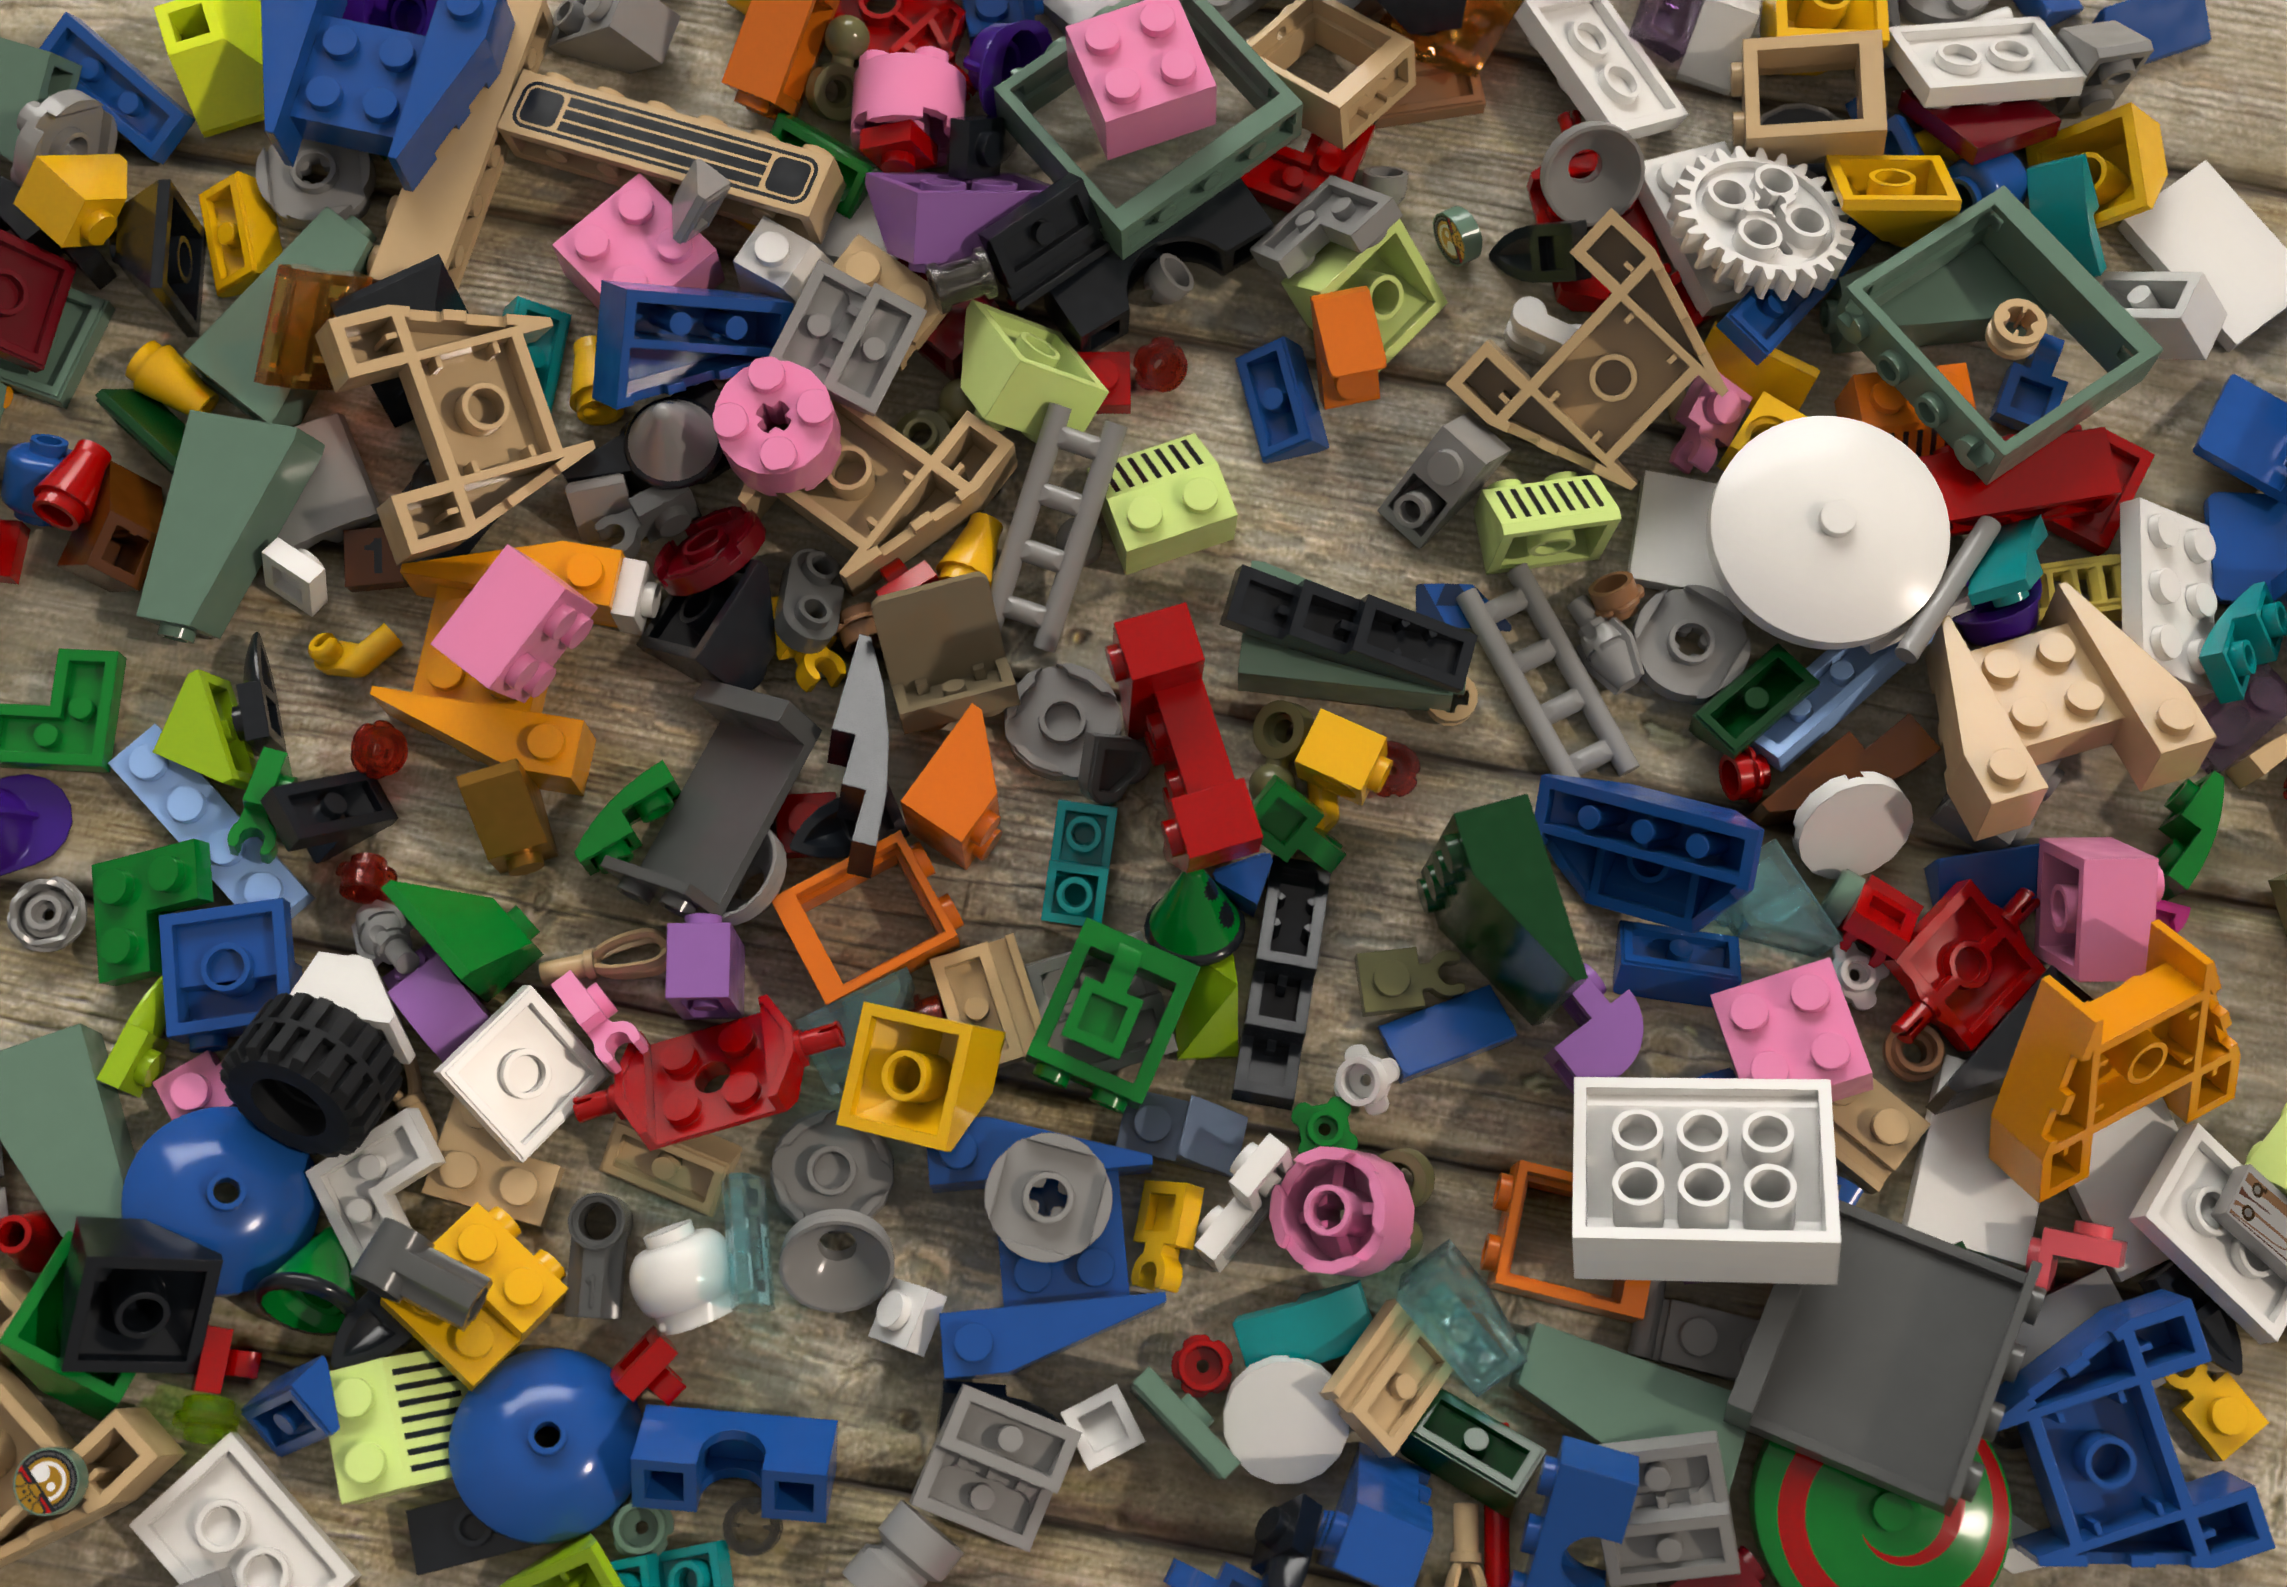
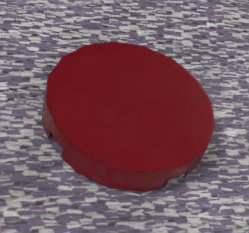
M730 506L713 511L692 522L685 529L689 537L678 546L673 539L663 546L655 558L653 574L663 589L670 595L686 596L704 591L724 581L748 563L764 543L766 529L753 510L746 512L742 507Z

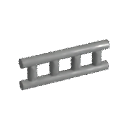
M1049 402L990 589L1000 632L1005 618L1038 628L1033 646L1055 653L1128 427L1105 420L1100 437L1067 427L1072 409ZM1059 449L1092 460L1082 494L1048 483ZM1041 506L1074 516L1064 550L1030 539ZM1023 562L1056 572L1046 606L1013 596Z
M1527 563L1520 564L1507 572L1506 575L1514 589L1493 600L1484 603L1476 588L1468 589L1455 598L1474 634L1478 635L1477 639L1553 775L1581 778V775L1611 762L1618 776L1622 777L1640 766ZM1526 609L1542 639L1512 654L1496 623ZM1554 659L1570 690L1540 704L1524 673ZM1582 710L1599 741L1568 755L1552 724Z

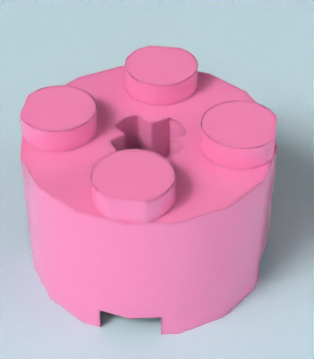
M924 46L918 48L915 53H887L882 50H867L859 57V67L854 73L850 137L852 147L860 155L865 156L859 150L861 129L912 119L938 145L937 166L930 168L946 165L947 154L950 150L951 118L965 117L967 91L966 78L957 67L949 64V54L934 46Z
M769 356L756 358L751 362L750 366L740 370L725 383L712 414L714 431L733 472L749 488L768 496H777L776 493H792L803 488L805 491H809L818 486L832 473L841 455V426L826 386L811 370L791 361H779L777 358ZM781 424L789 425L784 431L775 427Z
M1320 1146L1301 1153L1293 1159L1297 1163L1287 1171L1281 1185L1275 1184L1271 1192L1269 1212L1275 1241L1280 1248L1287 1249L1293 1259L1304 1267L1302 1268L1309 1272L1363 1278L1384 1271L1393 1262L1400 1261L1410 1249L1415 1207L1403 1172L1392 1162H1387L1370 1153L1346 1148ZM1340 1210H1344L1342 1220L1340 1219Z

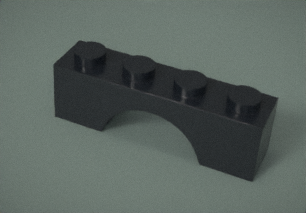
M1239 178L1126 259L1122 260L1111 248V250L1044 294V308L1076 352H1097L1129 333V294L1149 266L1162 254H1172L1182 262L1200 264L1221 276H1225L1254 259L1249 249L1273 228L1274 223L1243 180Z

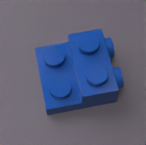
M284 898L158 915L166 1034L168 1038L181 1044L189 1043V1051L192 1053H203L207 1050L217 1052L228 1049V1038L241 1036L269 999H274L278 994L282 993L290 994L303 975L302 966L295 963L290 902Z

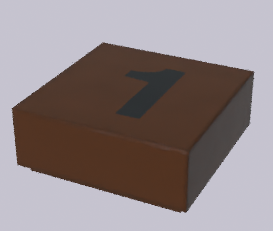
M383 527L343 530L345 588L350 592H363L410 587L400 573L402 564L396 566Z

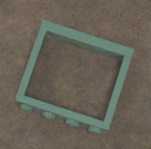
M1121 0L1113 7L1106 6L1100 9L1093 17L1145 0ZM1208 0L1179 1L1202 52L1250 102L1256 111L1118 208L1112 205L1032 115L1075 85L1068 68L1066 36L1052 42L1044 54L1025 67L1011 70V76L994 87L997 117L1003 118L1005 129L1052 182H1057L1069 173L1083 179L1102 226L1099 229L1101 235L1122 260L1301 135L1303 102Z
M2005 186L1997 189L1847 285L1832 316L1842 336L1848 342L1858 346L1876 366L1880 377L1887 384L1896 387L1914 407L1918 418L1926 426L1933 428L1954 450L1956 458L1961 465L1973 471L1985 485H1988L2143 381L2164 350ZM1999 217L2004 221L2003 224L1998 220ZM1980 242L2004 264L2107 372V374L2007 441H2004L1880 308L1883 304ZM2125 348H2127L2134 356L2131 357L2125 351Z

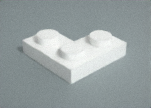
M406 1108L372 1129L360 1148L357 1147L354 1153L347 1156L340 1154L338 1157H328L305 1171L352 1268H354L385 1217L412 1228L395 1194L446 1163L419 1108Z
M1270 1133L1259 1146L1251 1142L1239 1153L1230 1168V1172L1234 1176L1230 1179L1229 1184L1234 1198L1225 1208H1222L1220 1205L1215 1206L1197 1228L1196 1235L1200 1239L1194 1246L1200 1258L1219 1274L1270 1212L1271 1192L1275 1184L1281 1185L1287 1171L1294 1165L1289 1148Z

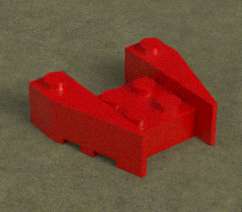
M1184 602L1114 622L1113 644L1105 646V653L1115 683L1118 682L1125 735L1133 739L1145 737L1153 766L1163 764L1166 771L1164 772V778L1167 787L1162 788L1168 818L1161 822L1165 860L1185 873H1190L1259 852L1263 834L1245 779L1243 777L1235 780L1202 679L1205 658L1187 603Z

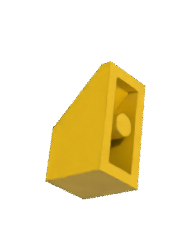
M120 154L36 156L13 204L61 248L104 245L105 241L115 231L117 226L116 219L127 200V160Z

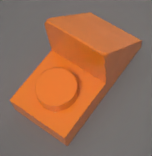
M1367 285L1310 296L1319 400L1324 409L1380 399L1378 370L1386 368L1387 361L1370 290Z

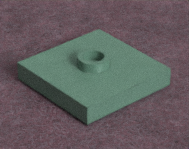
M1150 1366L1132 1382L1130 1386L1131 1394L1213 1480L1225 1479L1241 1463L1208 1428L1215 1420L1189 1393L1180 1399Z

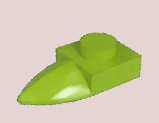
M163 975L152 985L135 1008L97 1077V1080L138 1098L141 1097L145 1087H151L153 1085L152 1082L160 1077L166 1063L164 1052L169 1042L161 1038L166 1026Z

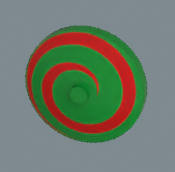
M1981 1438L1973 1460L1985 1465L1975 1496L1971 1503L1959 1498L1956 1507L1949 1517L1765 1439L1756 1458L1749 1490L1750 1523L1759 1555L1777 1587H1993L2005 1563L2012 1531L2010 1492L2000 1460L1990 1442Z

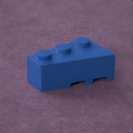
M602 280L592 398L618 410L634 405L635 401L664 393L671 395L685 391L688 386L713 379L724 380L734 377L740 370L750 366L751 362L756 358L769 357L793 310L794 303L762 293Z
M1359 1442L1335 1511L1324 1509L1321 1514L1314 1548L1320 1550L1315 1563L1372 1587H1414L1433 1535L1432 1507L1420 1502L1428 1504L1431 1497V1488L1426 1486L1431 1473L1421 1466L1396 1456L1379 1458L1367 1444Z

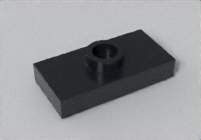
M461 1497L406 1510L417 1575H424L543 1545L523 1543L497 1534L481 1523L469 1511Z

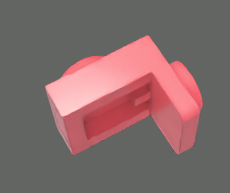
M2075 1220L2073 1231L2051 1226L2044 1227L2042 1238L2032 1236L2026 1260V1273L2033 1260L2042 1263L2035 1285L2045 1288L2049 1292L2054 1288L2059 1256L2121 1268L2124 1267L2128 1242L2112 1239L2114 1227L2087 1221Z

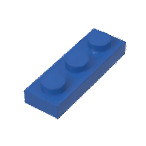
M68 12L64 13L39 48L81 65L82 70L76 90H80L104 105L102 106L103 109L113 115L117 124V130L153 161L164 164L196 121L192 115L80 18Z

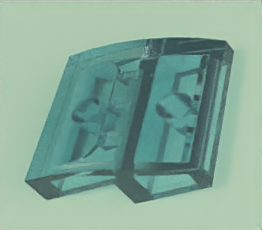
M729 1173L721 1184L731 1310L748 1309L749 1314L772 1312L776 1307L766 1182L762 1177L749 1173Z

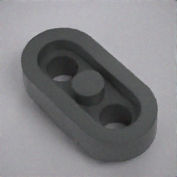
M806 548L797 551L783 570L774 617V627L779 638L791 649L805 654L822 651L837 632L845 586L839 575L842 569L840 564L831 555L818 549Z

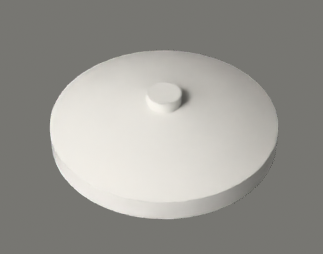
M1803 417L1786 421L1760 433L1749 441L1728 464L1715 487L1707 512L1706 542L1713 571L1728 598L1743 615L1762 630L1789 643L1808 648L1825 650L1855 648L1883 639L1897 631L1926 604L1936 590L1946 568L1950 550V521L1942 492L1927 466L1910 448L1891 434L1865 422L1844 417Z

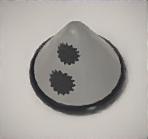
M665 397L654 400L642 407L628 424L624 436V454L627 464L633 473L642 481L654 487L667 490L687 488L706 479L715 470L723 454L714 431L713 412L705 405L685 397Z

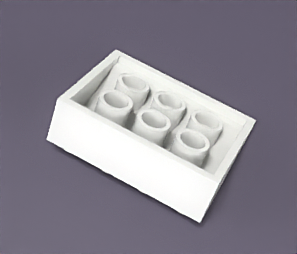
M1574 1077L1572 1208L1574 1279L1837 1285L1841 1233L1831 1080Z

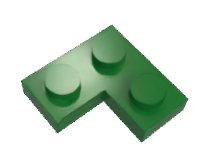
M59 648L50 706L0 703V768L110 773L111 766L108 762L112 760L127 658L119 651Z
M190 839L91 865L99 984L119 986L162 975L158 915L214 902L210 845L208 842Z

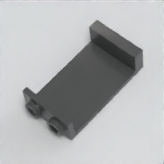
M706 678L703 679L693 699L720 722L641 866L605 855L600 866L620 880L616 888L620 893L647 906L650 905L653 898L659 900V905L682 918L694 913H710L723 916L822 732V729L789 700Z

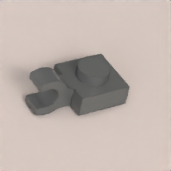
M652 486L628 499L631 508L621 513L601 518L594 527L602 542L614 535H624L620 543L610 548L622 550L625 558L633 559L638 554L644 537H647L651 544L662 537L675 536L687 529L692 521L702 517L689 487L667 490Z

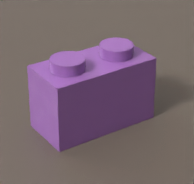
M694 913L686 915L684 923H667L666 1000L683 1020L743 1018L745 946L731 922L722 923V916L717 914Z

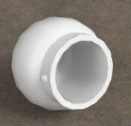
M687 1219L660 1228L643 1237L646 1249L635 1256L630 1267L629 1282L632 1295L638 1307L649 1318H655L661 1336L675 1335L700 1327L721 1318L739 1306L733 1288L736 1285L738 1276L735 1254L729 1242L720 1232L711 1228L695 1229L692 1220Z

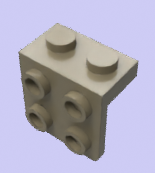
M971 572L881 595L872 601L871 610L904 735L917 731L927 733L940 730L948 723L959 721L972 703L982 709L983 717H992L1003 712L1005 708L1021 705L1017 685L1006 658L990 584L984 573Z

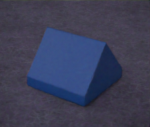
M1263 852L1217 868L1212 874V879L1225 895L1234 901L1241 911L1252 917L1255 915L1273 863L1271 854Z

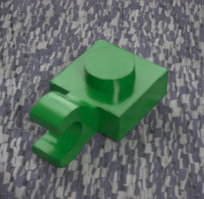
M263 747L242 799L244 804L242 814L238 822L231 827L228 833V846L231 854L238 856L245 840L251 837H259L264 840L260 849L262 862L270 864L275 859L279 849L276 832L260 800L271 787L298 782V778L292 775L288 753Z
M1274 775L1252 802L1263 834L1262 845L1286 863L1299 849L1319 866L1332 873L1346 856V853L1341 850L1343 845L1324 830L1316 827L1324 817L1322 809L1278 776Z
M1120 943L1104 983L1085 976L1061 1032V1037L1119 1061L1144 1003L1143 1000L1127 994L1144 952Z

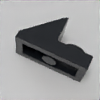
M371 768L271 787L260 800L286 850L290 852L307 848L316 864L333 858L393 825L398 819L395 810Z

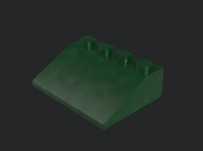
M1528 794L1453 813L1421 871L1423 878L1416 880L1422 908L1426 914L1434 912L1438 928L1532 1026L1542 1024L1588 979Z

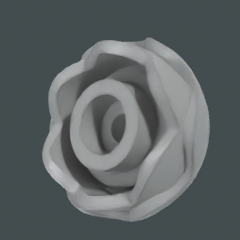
M57 876L50 879H37L21 886L17 894L12 898L7 915V924L10 931L25 948L37 952H55L69 946L82 933L87 922V903L78 888L67 879ZM54 911V917L46 921V913Z

